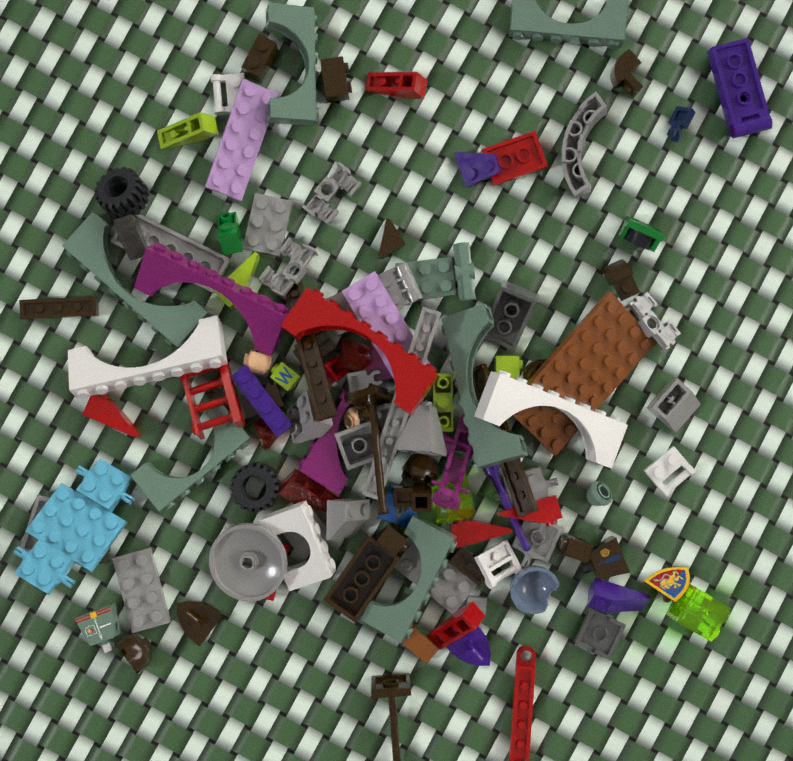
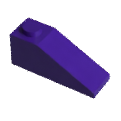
M595 577L588 589L587 607L605 613L643 611L650 600V595Z

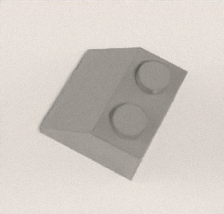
M370 421L334 434L347 470L373 461Z
M346 498L327 500L326 540L354 537L369 520L370 499Z

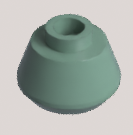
M594 481L586 492L587 501L594 506H606L611 502V491L603 482Z

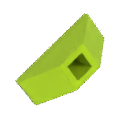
M438 373L439 377L433 385V407L437 408L442 432L453 431V373Z

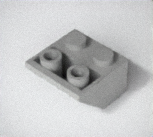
M676 378L671 379L646 408L676 433L701 404L694 393Z
M306 390L287 411V418L293 425L290 428V434L295 444L322 437L333 426L332 418L320 422L317 421L309 390Z

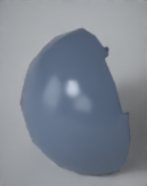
M537 565L524 567L514 575L511 581V599L516 608L524 613H543L549 605L548 600L551 593L559 587V581L555 574L545 567Z

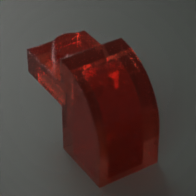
M346 338L340 341L341 356L337 360L338 365L354 372L363 371L372 361L370 347Z

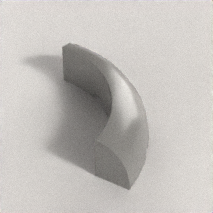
M597 91L580 105L578 111L570 120L563 139V172L569 189L575 198H580L591 192V184L584 173L581 156L589 132L607 114V105Z

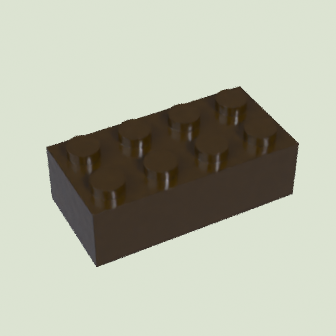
M369 533L323 600L356 623L400 560V554L397 553L396 556L377 542L376 537Z

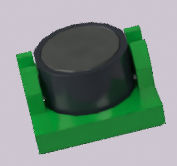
M628 215L625 217L624 224L618 235L624 240L652 252H655L660 241L662 242L665 234L660 229Z

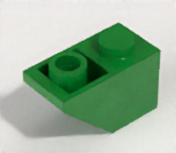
M225 212L217 215L218 239L223 254L243 252L237 213Z

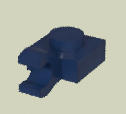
M676 107L668 122L671 128L668 130L667 136L672 137L671 141H680L682 129L689 127L696 113L693 108Z

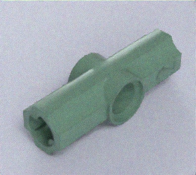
M469 242L453 244L454 276L458 287L459 302L476 300L474 288L475 271L474 264L471 262Z

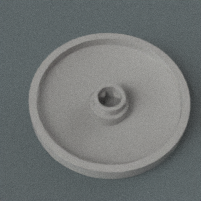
M240 523L226 529L214 541L209 554V567L215 583L224 593L241 601H258L270 596L281 585L287 571V555L282 542L272 531L258 524Z

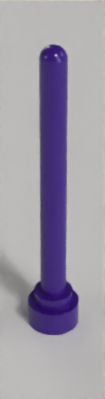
M498 465L483 468L485 476L487 475L488 478H491L504 509L512 508L498 476V470H500ZM509 518L522 549L529 551L530 545L519 521Z

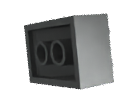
M503 280L491 308L495 326L484 338L515 351L539 294Z

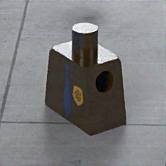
M609 536L593 546L588 562L579 564L584 575L594 571L598 579L630 572L617 538L614 536Z

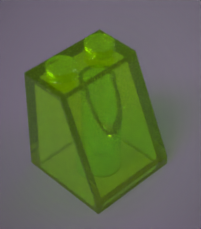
M689 583L687 592L676 603H672L666 615L712 642L713 639L718 637L723 622L728 620L731 608Z

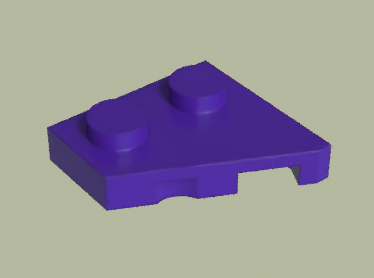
M454 153L465 186L468 188L502 173L496 154Z

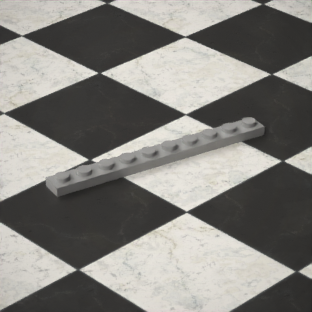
M426 307L422 308L408 354L412 352L420 357L419 361L424 365L441 316V312ZM396 391L380 437L384 486H386L397 452L395 445L409 415L393 403L396 399ZM373 459L362 495L378 500Z

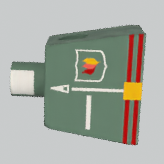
M115 602L75 618L90 646L100 643L104 653L115 649L112 638L121 633Z

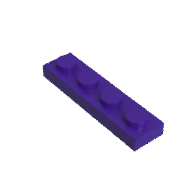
M244 365L230 376L277 438L293 426L247 365Z

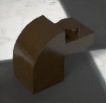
M630 49L617 59L612 67L610 80L614 88L621 84L626 94L635 97L643 86L632 73L638 69L642 62Z
M623 259L601 269L609 286H614L621 301L640 293L632 276L633 272Z
M414 483L413 486L394 485L393 507H412V512H432V488L430 486Z

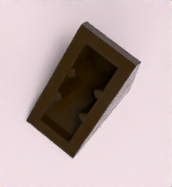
M386 219L378 259H384L405 246V241L390 219Z

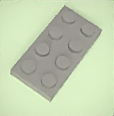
M412 541L400 556V560L395 565V568L417 585L421 576L422 563L419 550ZM448 561L444 571L440 570L437 575L440 579L436 587H431L428 594L450 613L454 614L477 584Z
M149 547L112 558L132 633L170 623L171 619L152 548Z

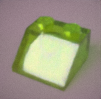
M466 473L464 474L461 488L469 490V494L459 492L458 497L461 498L458 510L454 509L453 511L439 507L432 502L437 524L475 517ZM448 483V485H445V488L452 489V492H455L454 484ZM435 485L434 487L431 486V488H432V497H433L434 491H438L440 486H438V485Z

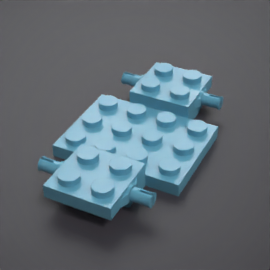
M100 458L89 471L79 465L75 472L83 476L84 479L76 489L77 491L61 483L25 530L26 533L38 540L35 546L28 552L19 546L16 548L17 550H14V554L23 559L14 573L48 595L60 583L65 584L69 588L73 587L72 584H75V580L66 575L75 563L93 572L127 524L125 520L112 512L121 499L129 505L134 501L135 498L126 493L127 487L133 479Z

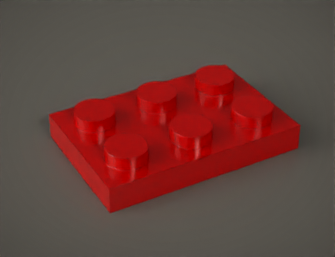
M536 131L481 149V153L496 154L502 173L491 177L493 187L548 167Z

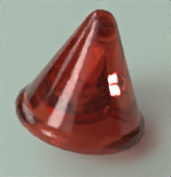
M262 418L254 422L253 427L258 435L263 450L267 451L278 438Z

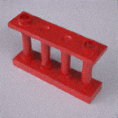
M228 357L226 365H221L218 368L204 369L197 373L183 374L179 377L180 382H183L193 421L191 424L192 433L201 440L205 439L203 430L231 422L238 428L246 426L235 383L230 377L232 372ZM215 369L220 370L221 376L219 379L192 387L190 377ZM218 387L225 388L226 394H223V397L196 405L194 395ZM224 404L229 405L230 412L227 415L201 423L199 412Z

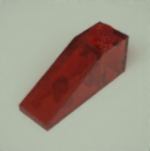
M296 468L282 481L278 492L279 495L293 504L306 500L312 509L327 512V500L341 499Z

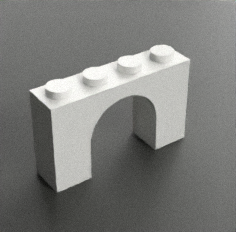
M306 500L265 514L259 520L261 526L266 527L275 535L284 532H296L302 535L309 543L310 558L287 567L284 580L289 591L332 577L336 571L335 561L330 558L328 545L322 539L320 526L315 522L313 509Z

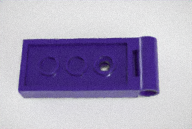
M749 38L711 47L707 55L730 136L734 139L771 129L772 118L769 114Z

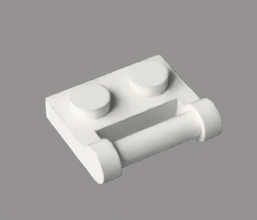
M244 73L213 74L210 76L211 83H213L215 102L213 112L215 115L230 114L243 78L245 79ZM220 83H226L228 106L225 107L222 106Z
M674 446L670 447L643 470L666 497L672 494L671 491L687 477L693 476L696 473L695 469ZM682 466L684 471L665 486L662 481Z
M504 540L474 557L489 589L496 587L497 583L522 569L508 540ZM509 561L510 567L493 576L491 571Z

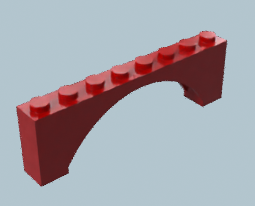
M307 287L280 326L298 340H301L303 336L319 331L343 330L356 333L373 342L387 357L394 375L396 399L393 403L412 416L438 379L437 369L429 363L426 365L419 361L421 358L412 352L408 354L403 351L404 347L396 341L393 343L388 341V336L378 330L376 333L371 330L372 326L366 321L362 320L359 322L356 320V315L347 309L345 311L339 308L340 305L332 299L328 301L323 298L324 294L316 288L311 290Z

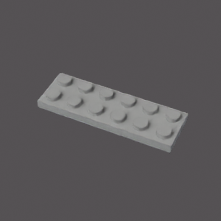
M141 214L134 215L132 219L121 220L111 240V243L141 258L144 257L148 246L160 243L173 252L181 253L183 257L189 260L199 262L201 266L207 269L215 270L221 276L224 275L231 261L230 258ZM194 283L212 293H215L214 289L210 287Z

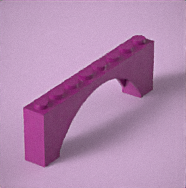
M154 243L146 248L134 286L135 289L152 296L160 291L161 287L174 283L189 282L210 287L229 299L243 315L255 343L253 348L269 356L277 350L285 331L280 325L291 311L285 305L275 303L269 297L259 295L253 292L251 288L241 286L235 283L233 279L223 277L215 270L207 269L201 266L199 262L189 260L183 257L181 253L167 249L163 244Z
M372 344L369 348V351H371L369 357H364L359 365L360 371L366 370L367 375L376 370L380 371V374L374 375V381L376 382L393 379ZM344 389L339 397L341 402L338 407L335 406L337 416L332 418L333 426L322 437H319L318 440L314 439L309 446L311 452L308 457L304 455L299 463V466H301L300 472L338 495L349 477L345 475L339 457L338 443L334 434L339 432L342 417L350 405L344 400V395L350 393V389L348 391Z

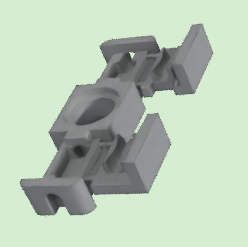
M340 162L337 163L339 167L330 178L325 177L314 190L315 196L306 206L302 205L303 209L312 217L320 218L327 225L339 213L337 209L332 210L329 207V202L340 189H344L348 192L347 195L352 198L362 186V183L352 177L351 171ZM323 186H331L332 192L329 195H324L321 192Z
M288 237L279 250L282 256L291 257L283 272L277 275L270 266H267L259 277L261 284L271 288L274 295L280 296L283 300L288 299L286 297L288 291L294 283L298 285L308 271L306 266L314 255L318 256L315 248L307 244H302L301 246L293 242L290 237ZM299 268V272L296 275H290L292 269Z
M647 291L630 301L625 308H631L639 319L638 325L648 338L654 337L662 347L660 353H663L676 343L674 339L681 333L671 320L662 324L651 311L658 304ZM647 320L653 324V329L648 326Z

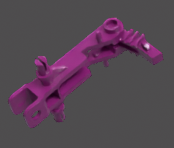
M465 415L460 417L454 438L443 433L448 460L442 481H431L432 484L440 486L438 491H434L431 502L435 503L436 506L453 511L454 509L458 510L461 498L458 497L459 492L469 494V490L461 488L467 464L473 460L472 454H474L473 447L468 441V427L465 426L463 416ZM455 450L465 452V459L454 456ZM448 483L454 484L455 492H452V489L445 488V485H448Z

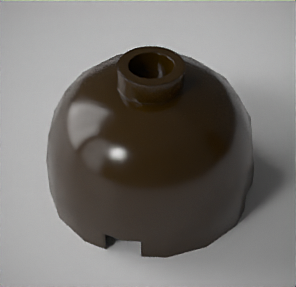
M129 634L115 642L137 675L149 665L152 658L149 648L152 647V644L146 637L142 639L137 634Z

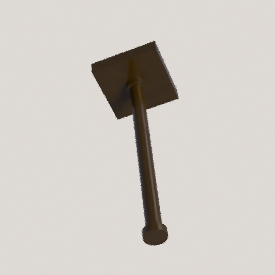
M373 385L345 394L344 400L349 404L369 408L379 508L377 509V514L384 515L389 514V509L386 506L377 406L392 402L395 391Z
M410 673L371 677V698L388 697L393 761H401L396 697L411 696Z

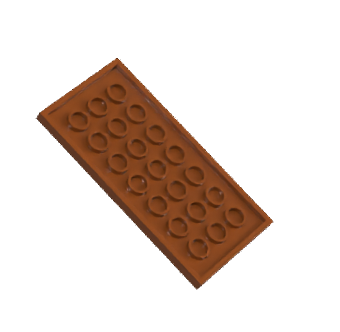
M607 291L527 381V385L532 386V383L544 387L543 391L547 393L548 390L555 391L560 394V398L564 399V396L576 400L575 404H587L591 406L590 410L595 412V409L602 405L656 344V341L652 337L648 338L639 327L638 321L612 292ZM552 406L530 407L512 415L554 456L579 431L575 423L565 413Z

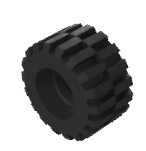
M117 167L113 171L109 170L96 183L98 187L94 190L96 193L95 199L106 213L115 220L121 218L124 221L127 218H134V215H139L140 211L145 209V204L149 201L147 198L149 197L147 186L131 168L121 167L119 169Z
M260 462L240 467L234 473V477L231 478V498L234 497V503L236 505L239 504L243 510L247 509L248 512H260L274 504L281 491V481L278 480V474L273 471L272 467H268L267 464H261ZM251 476H259L266 483V492L260 498H253L246 492L245 483Z

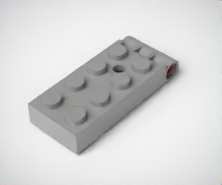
M403 263L378 274L379 279L397 309H401L423 298L408 263ZM342 292L326 298L328 301L330 299L336 301L340 305L339 308L345 311L347 309L355 314ZM334 330L336 336L348 333V331Z

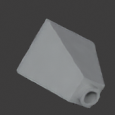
M422 401L414 414L410 415L395 445L396 450L409 454L447 457V449L437 408L432 406V402Z

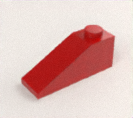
M368 72L365 91L405 99H424L428 80L418 72Z
M97 394L90 396L82 415L135 438L141 437L142 433L116 402L109 399V395Z
M556 495L535 500L539 511L524 517H518L515 507L497 512V516L539 524L546 523V526L557 524V520L563 518Z
M464 517L452 519L453 523H449L452 534L457 536L455 540L457 543L456 548L512 533V529L509 526L468 518L464 519Z
M472 601L456 611L427 636L441 650L474 631L485 615Z

